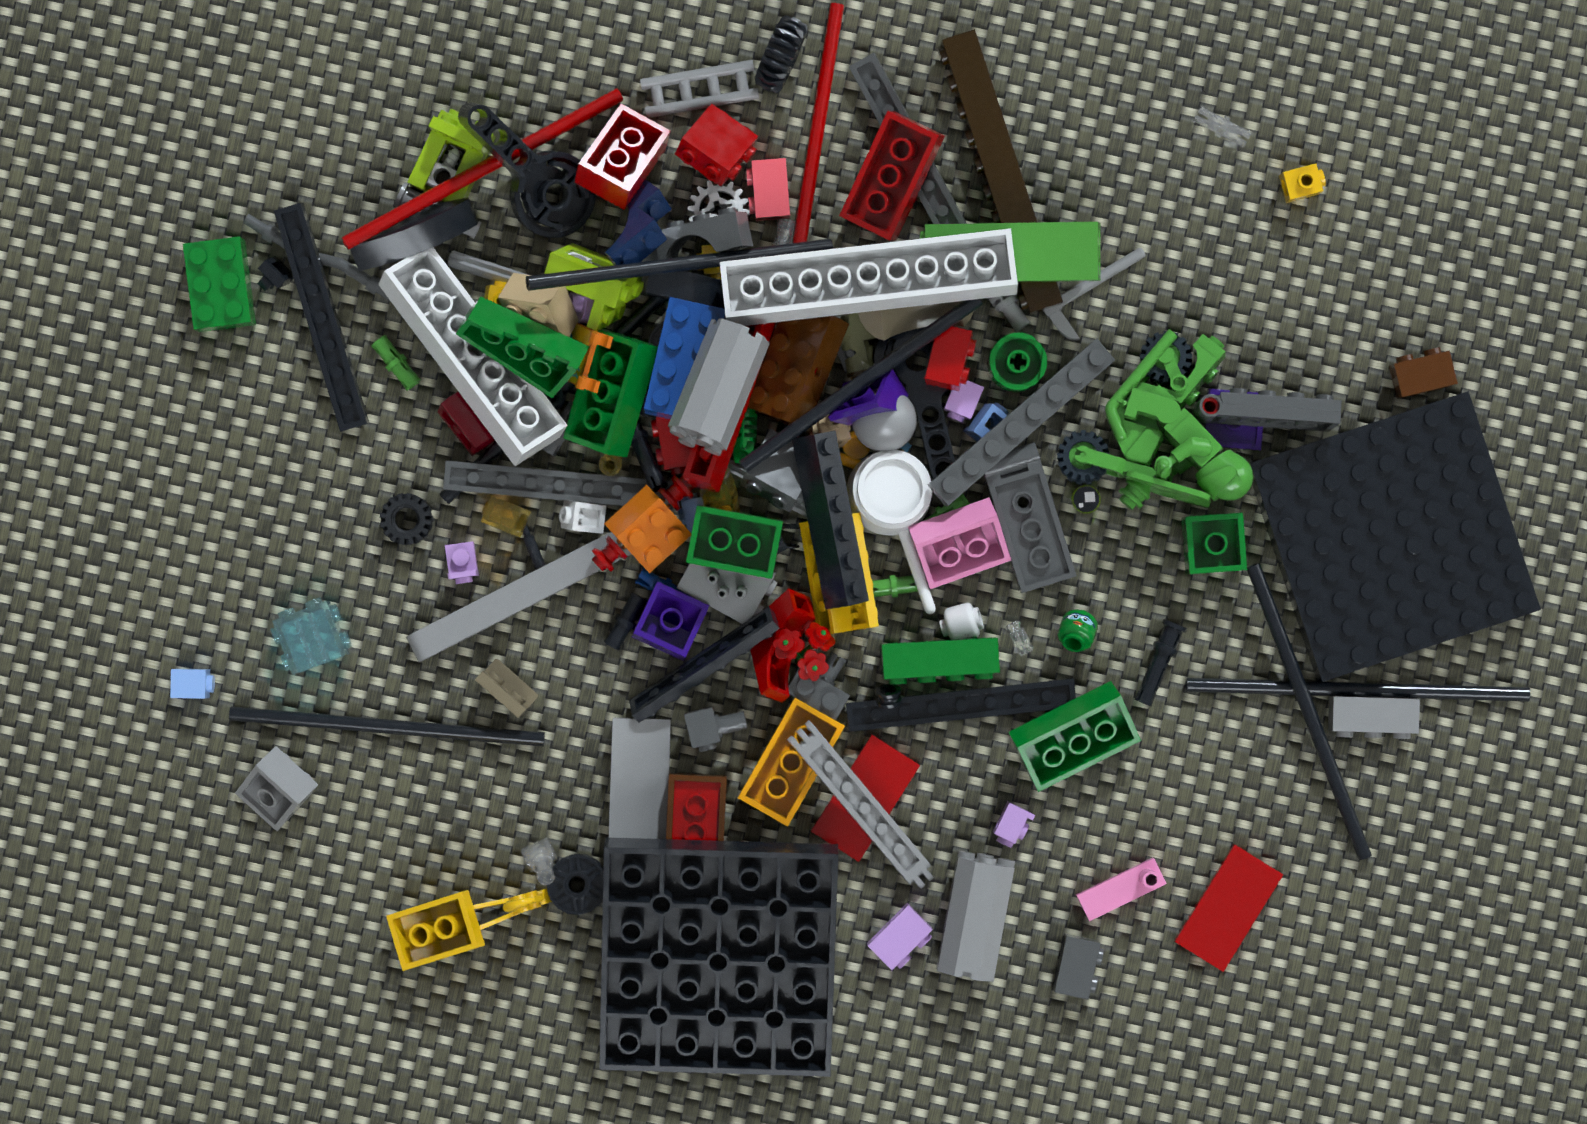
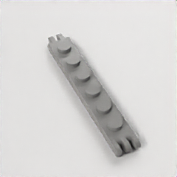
M808 720L805 726L811 733L807 736L799 728L796 733L802 741L798 743L796 738L791 735L787 739L788 742L909 885L915 882L922 889L925 884L919 878L921 874L928 881L934 878L927 870L931 864L818 729Z

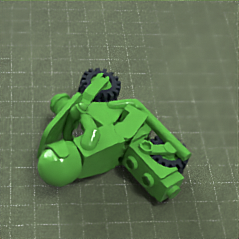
M1168 329L1163 331L1164 334L1155 333L1154 337H1149L1146 340V344L1142 346L1140 364L1105 406L1108 424L1124 459L1110 455L1108 446L1101 436L1098 437L1092 431L1090 433L1086 432V430H1081L1080 433L1074 431L1071 433V436H1066L1063 439L1064 442L1058 448L1057 459L1062 474L1071 482L1075 481L1079 485L1082 483L1088 485L1094 480L1097 482L1105 474L1116 478H1125L1127 485L1125 488L1121 487L1119 489V493L1122 495L1119 500L1131 510L1134 507L1141 509L1143 507L1142 502L1150 498V492L1209 508L1211 499L1213 501L1218 499L1231 501L1243 497L1250 490L1253 483V470L1245 458L1231 450L1223 452V447L1184 408L1186 404L1191 406L1201 394L1198 390L1205 382L1210 384L1219 372L1216 368L1225 359V350H1223L1225 346L1214 336L1208 338L1204 334L1193 344V353L1197 357V362L1188 378L1186 377L1192 367V353L1190 345L1186 343V339L1183 336L1180 338L1178 333ZM1150 379L1151 382H1157L1159 383V385L1154 386L1151 384H1147L1146 382ZM1164 384H1169V386H1171V390L1161 386H1164ZM1162 432H1164V437L1175 449L1171 451L1172 455L1169 457H1158L1153 469L1150 465L1163 442ZM1191 466H1194L1198 470L1195 475L1196 484L1204 492L1172 483L1173 477L1177 473L1181 475Z

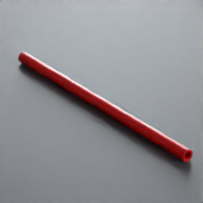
M830 3L792 243L806 242L808 239L844 5L839 3Z
M616 88L525 137L522 141L531 150H534L623 101V97ZM518 149L513 151L512 161L520 157ZM492 155L346 234L341 239L345 247L350 250L501 168L503 165Z

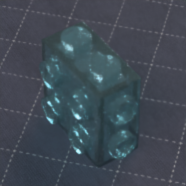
M320 597L304 603L306 608L295 612L294 608L282 611L278 613L279 619L272 621L274 627L271 628V633L275 643H281L284 654L281 655V660L286 671L291 670L292 675H296L350 654L348 648L352 647L347 632L341 631L338 621H341L342 618L336 604L331 605L330 601L322 602Z

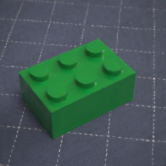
M239 236L183 244L193 329L198 332L256 325L245 240Z
M697 505L686 563L772 579L783 521Z

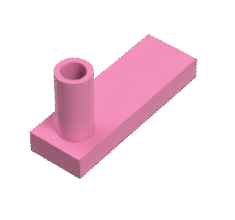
M1152 857L1076 894L1088 921H1091L1167 883L1155 859Z

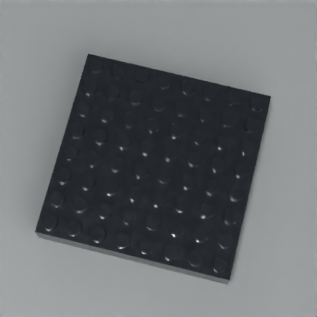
M1469 391L1249 463L1253 470L1252 486L1317 681L1324 682L1541 610Z
M606 837L603 868L599 1070L831 1077L838 844Z

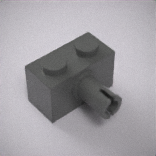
M830 652L826 660L829 669L825 674L820 675L817 681H812L810 678L802 680L798 676L797 670L788 688L790 695L836 720L850 697L849 694L835 687L836 684L834 683L847 660L839 657L836 665L833 667L832 665L838 655Z

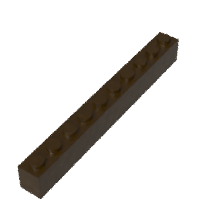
M975 29L943 39L941 41L942 48L938 49L939 58L942 65L948 66L950 75L946 76L951 93L956 92L959 102L955 103L959 119H965L968 130L964 131L965 138L969 147L974 146L977 157L973 158L977 174L982 173L986 183L982 185V190L986 201L991 200L994 211L990 212L993 223H1037ZM1018 282L1021 293L1017 294L1021 310L1026 309L1028 315L1063 303L1057 282Z

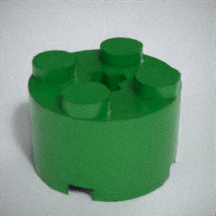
M1020 332L1011 333L1002 337L992 347L987 362L988 372L992 381L1000 388L1010 392L1026 391L1036 385L1044 376L1047 368V355L1042 345L1033 336ZM1016 355L1020 356V361L1024 362V365L1020 366L1018 370L1014 369L1013 364H1010V360H1013Z

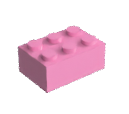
M990 498L977 501L908 527L930 589L1011 561L1002 528Z

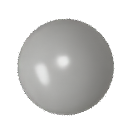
M878 388L872 390L875 395L878 391ZM904 395L899 396L896 406L897 411L876 413L854 421L852 426L859 441L869 449L878 452L897 450L904 446L911 439L916 428V411L909 398Z

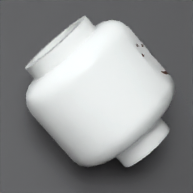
M970 603L947 608L944 611V619L940 620L943 636H949L951 640L975 639L980 635V630L984 629L979 608H974Z

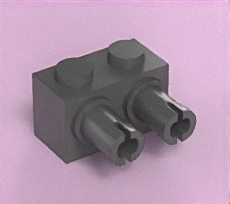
M711 706L684 714L692 748L698 747L699 752L715 749L717 747L716 743L721 741L723 734L747 728L744 711L719 717L718 714L715 715L714 707Z

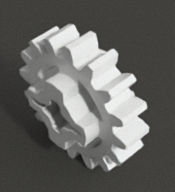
M710 180L707 181V189L704 190L698 186L697 190L700 195L698 197L691 195L690 197L695 206H688V211L694 213V216L709 214L710 217L718 216L717 214H711L716 204H719L721 208L735 207L736 211L747 212V216L750 215V210L743 209V206L749 203L748 199H740L743 190L733 191V182H730L727 187H720L719 185L713 186ZM718 192L726 193L734 200L727 201L719 197ZM708 196L710 201L707 207L699 211L702 201Z

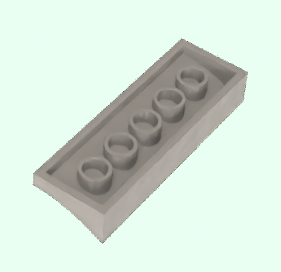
M613 718L609 837L666 839L671 719L646 718L638 723L635 718Z

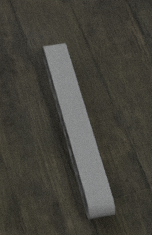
M610 532L408 635L406 639L418 662H422L597 573L601 569L592 561V558L595 556L592 550L594 548L603 549L607 545L605 538L608 535L617 544V537ZM621 547L627 556L632 555L627 548L623 549ZM618 557L613 564L622 560V558Z

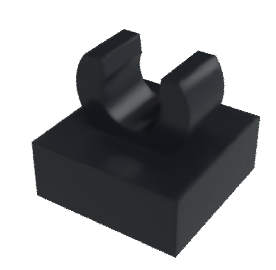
M276 256L264 260L258 267L264 276L257 284L265 292L269 288L273 289L275 286L281 288L288 285L294 279L292 272Z

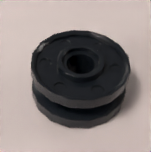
M575 853L562 858L552 867L548 875L547 891L550 900L558 909L567 914L581 915L591 912L603 901L604 867L597 859L587 854ZM575 876H579L585 881V888L581 892L574 891L570 886V881Z

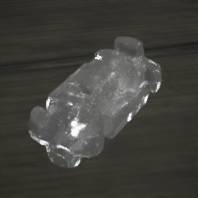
M1017 620L1008 624L1006 630L1010 631L1011 634L1009 635L1015 647L1019 648V654L1026 655L1034 647L1033 645L1030 646V639L1024 628L1020 627L1021 622Z

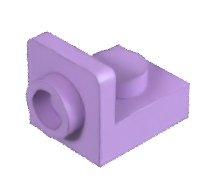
M474 541L445 545L449 572L447 574L448 579H455L456 584L473 582L472 576H479Z

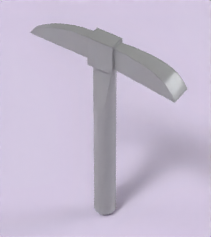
M1137 248L1102 269L1101 281H1083L1061 294L1063 300L1061 305L1043 310L1047 318H1050L1053 325L1064 337L1070 340H1080L1061 312L1062 307L1145 257L1144 250Z

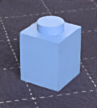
M171 669L170 698L206 699L210 698V693L214 692L215 677L210 675V669Z

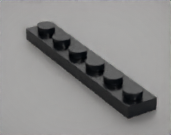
M768 606L630 699L632 716L638 723L654 716L659 709L670 702L678 700L683 693L692 687L700 685L705 678L716 671L724 669L729 662L740 655L748 653L753 646L762 640L773 636L780 629L776 614Z

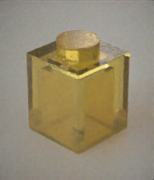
M491 496L490 500L483 507L481 522L521 538L531 511Z

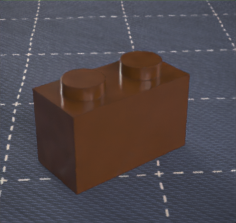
M1440 347L1423 351L1424 357L1413 359V355L1409 354L1395 358L1396 363L1389 365L1396 398L1399 399L1458 384L1450 350L1441 352Z

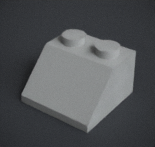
M275 746L256 764L235 794L273 829L278 831L308 799L318 784L308 773L297 766L287 754Z

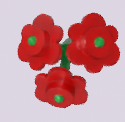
M816 622L810 623L809 627L805 630V635L809 638V645L804 648V641L800 639V632L782 629L779 632L778 638L773 641V646L776 648L775 656L780 660L786 658L794 659V662L799 667L798 676L802 680L810 678L812 681H817L820 675L828 671L829 666L825 662V654L822 652L817 654L813 649L820 648L823 651H828L830 647L834 646L835 639L831 636L829 629L820 626Z

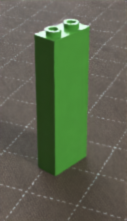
M1101 223L925 224V231L920 232V239L1011 228L1018 282L1101 281Z

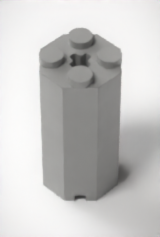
M713 319L710 321L668 424L670 433L679 437L678 441L689 447H695V444L704 446L705 451L717 456L721 455L722 450H727L770 344L763 335L756 332L755 337L748 333L750 328L725 319H718V321Z
M958 851L936 966L938 972L961 978L962 976L971 977L970 979L994 982L1015 861L998 858V862H996L997 859L993 855L977 853L975 858V853Z

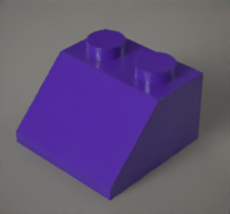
M892 369L830 413L828 418L831 422L852 426L854 421L876 413L897 411L896 406L899 396L904 395L908 397L909 394ZM878 388V391L875 395L872 390Z
M657 581L632 638L684 661L710 605Z

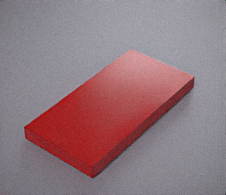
M871 735L850 769L885 811L890 814L920 765L874 735ZM834 795L811 829L812 833L826 842L838 844L839 850L858 862L872 842Z
M1233 844L1177 934L1174 942L1224 972L1283 874Z

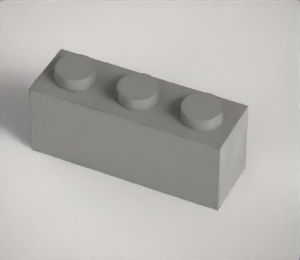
M1329 696L1328 730L1336 731V737H1353V732H1365L1364 737L1382 738V733H1393V738L1410 739L1411 733L1419 734L1420 699Z

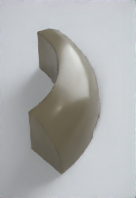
M962 301L861 312L858 315L861 323L871 335L885 341L899 333L929 326ZM973 312L954 326L964 327L970 321Z

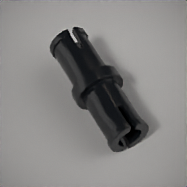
M631 592L621 613L616 614L614 618L616 622L604 643L620 651L628 633L637 625L635 621L647 602L645 598Z

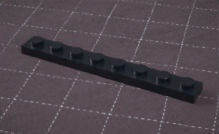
M297 203L274 210L339 430L342 432L369 424L304 203Z
M1074 678L901 697V705L889 709L877 706L876 700L846 703L849 732L1053 710L1076 698Z

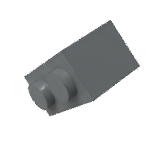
M1064 933L1052 988L1055 993L1089 1000L1090 993H1095L1098 977L1094 976L1096 965H1101L1104 949L1100 948L1101 943L1098 940Z

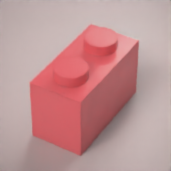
M786 158L752 160V168L746 169L747 186L753 185L754 197H748L750 214H755L756 221L790 219Z

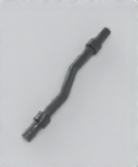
M251 214L247 215L243 222L245 225L262 235L261 238L270 244L274 242L285 249L279 228L272 224L267 225ZM319 253L322 265L339 269L365 285V289L374 295L377 293L389 300L378 285L381 280L374 274L370 276L364 271H359L356 266L343 258Z

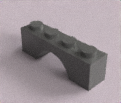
M735 207L719 210V215L710 217L709 214L692 217L693 222L684 224L683 220L667 223V228L662 229L667 240L641 262L677 258L681 247L688 240L697 236L706 239L716 252L752 247L753 242L747 212H738Z

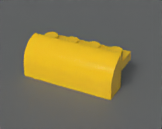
M860 512L852 513L869 601L846 607L825 609L808 521L799 523L815 621L820 626L827 627L830 634L879 626L878 611L873 594V581L870 576L868 552L863 533L864 526L861 521Z

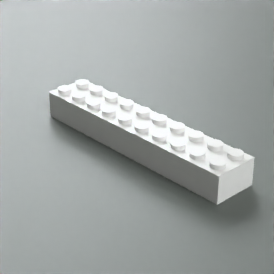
M1011 228L720 262L726 320L744 326L1017 295L1018 289Z

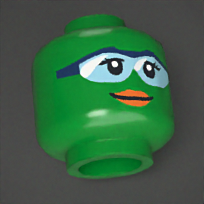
M1070 610L1064 614L1057 632L1058 640L1064 648L1071 652L1085 651L1094 642L1098 630V622L1093 615L1085 610Z

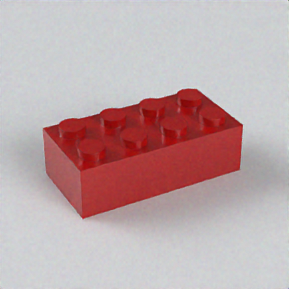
M887 111L839 216L889 241L897 240L945 135L895 111Z

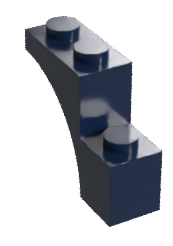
M646 179L628 204L629 216L623 232L605 252L613 265L641 262L667 240L656 222L672 208L659 188Z

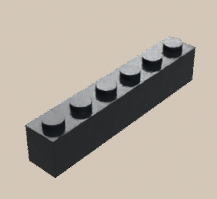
M836 431L795 438L792 440L825 609L867 602L869 597Z

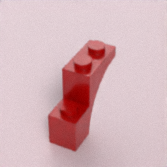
M789 588L769 605L776 614L780 629L773 636L762 640L750 650L760 694L782 703L790 696L788 675L791 660L788 658L780 660L775 656L776 648L773 646V641L778 638L779 632L782 629H789L791 632L797 630L802 636L810 623L815 620L810 597Z

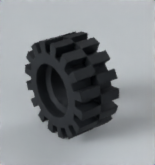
M401 493L391 497L383 505V510L379 517L381 518L380 526L384 530L383 533L391 541L402 545H411L421 542L422 539L428 536L429 531L432 529L433 516L430 506H428L424 499L414 494ZM403 508H410L417 514V524L411 530H402L396 524V515Z

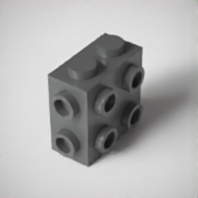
M770 429L763 443L779 432ZM792 441L749 472H745L740 483L749 493L759 495L770 501L776 508L785 509L788 512H791L795 503L801 506L804 500Z

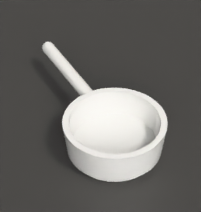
M900 450L875 452L862 459L849 476L847 491L852 513L860 512L861 521L866 529L880 535H899L924 610L927 614H933L936 607L908 529L913 524L921 522L928 512L932 497V490L928 486L931 482L929 473L916 457Z

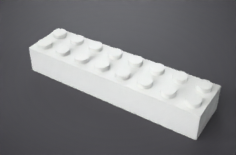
M434 248L407 257L384 271L378 285L514 466H517L560 438L567 424L543 392L456 335L462 321L475 302Z

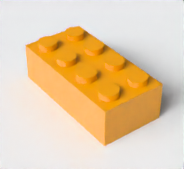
M795 697L738 795V799L786 826H789L817 776L787 739L792 735L800 743L802 739L796 731L801 728L808 736L811 732L806 728L805 723L809 720L828 743L834 747L845 727L844 724Z

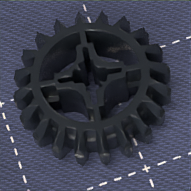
M785 15L777 24L755 75V83L761 86L762 89L776 94L783 89L808 32L807 24L800 22L801 20Z

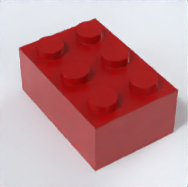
M620 104L579 162L575 183L625 210L665 152L671 131L629 107Z

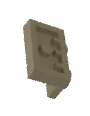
M495 659L475 679L517 718L521 717L538 698V694L499 659Z

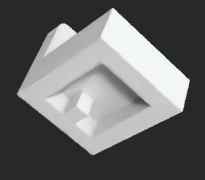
M564 500L559 512L561 528L603 534L607 505Z

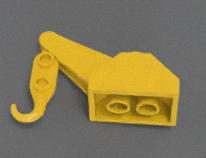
M547 889L473 905L469 890L387 915L386 918L402 971L485 946L481 933L482 929L520 913L542 907L541 905L552 901ZM503 905V910L507 914L479 925L475 913L476 910Z

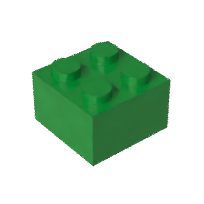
M1243 513L1181 518L1185 575L1247 570Z

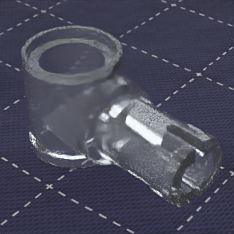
M546 837L521 849L529 870L536 872L539 883L542 885L551 884L555 879L552 869L553 862L557 861L558 858L549 839Z

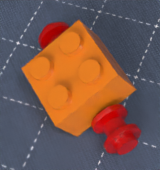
M674 475L672 477L673 485L667 490L664 488L658 490L665 500L663 498L660 499L648 485L643 487L604 523L617 537V544L608 535L605 538L607 545L603 549L594 548L592 550L595 554L592 561L602 571L608 568L612 572L614 570L613 562L618 557L622 559L628 557L621 547L623 549L627 548L639 563L651 573L691 536V532L669 508L671 505L678 511L680 509L679 502L684 497L690 499L694 497L691 493L694 487L682 476L678 479Z

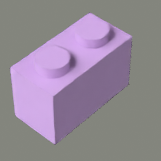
M906 903L867 942V946L891 970L896 966L901 969L911 959L909 953L916 946L922 948L932 938L929 933L933 929Z

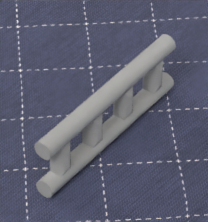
M753 60L640 79L642 90L651 89L653 106L645 107L647 118L708 108L711 103L715 106L759 99L758 88L749 89L746 72L754 71ZM735 74L738 91L721 94L718 77ZM707 79L710 96L693 99L690 82ZM679 84L681 101L665 104L662 87Z

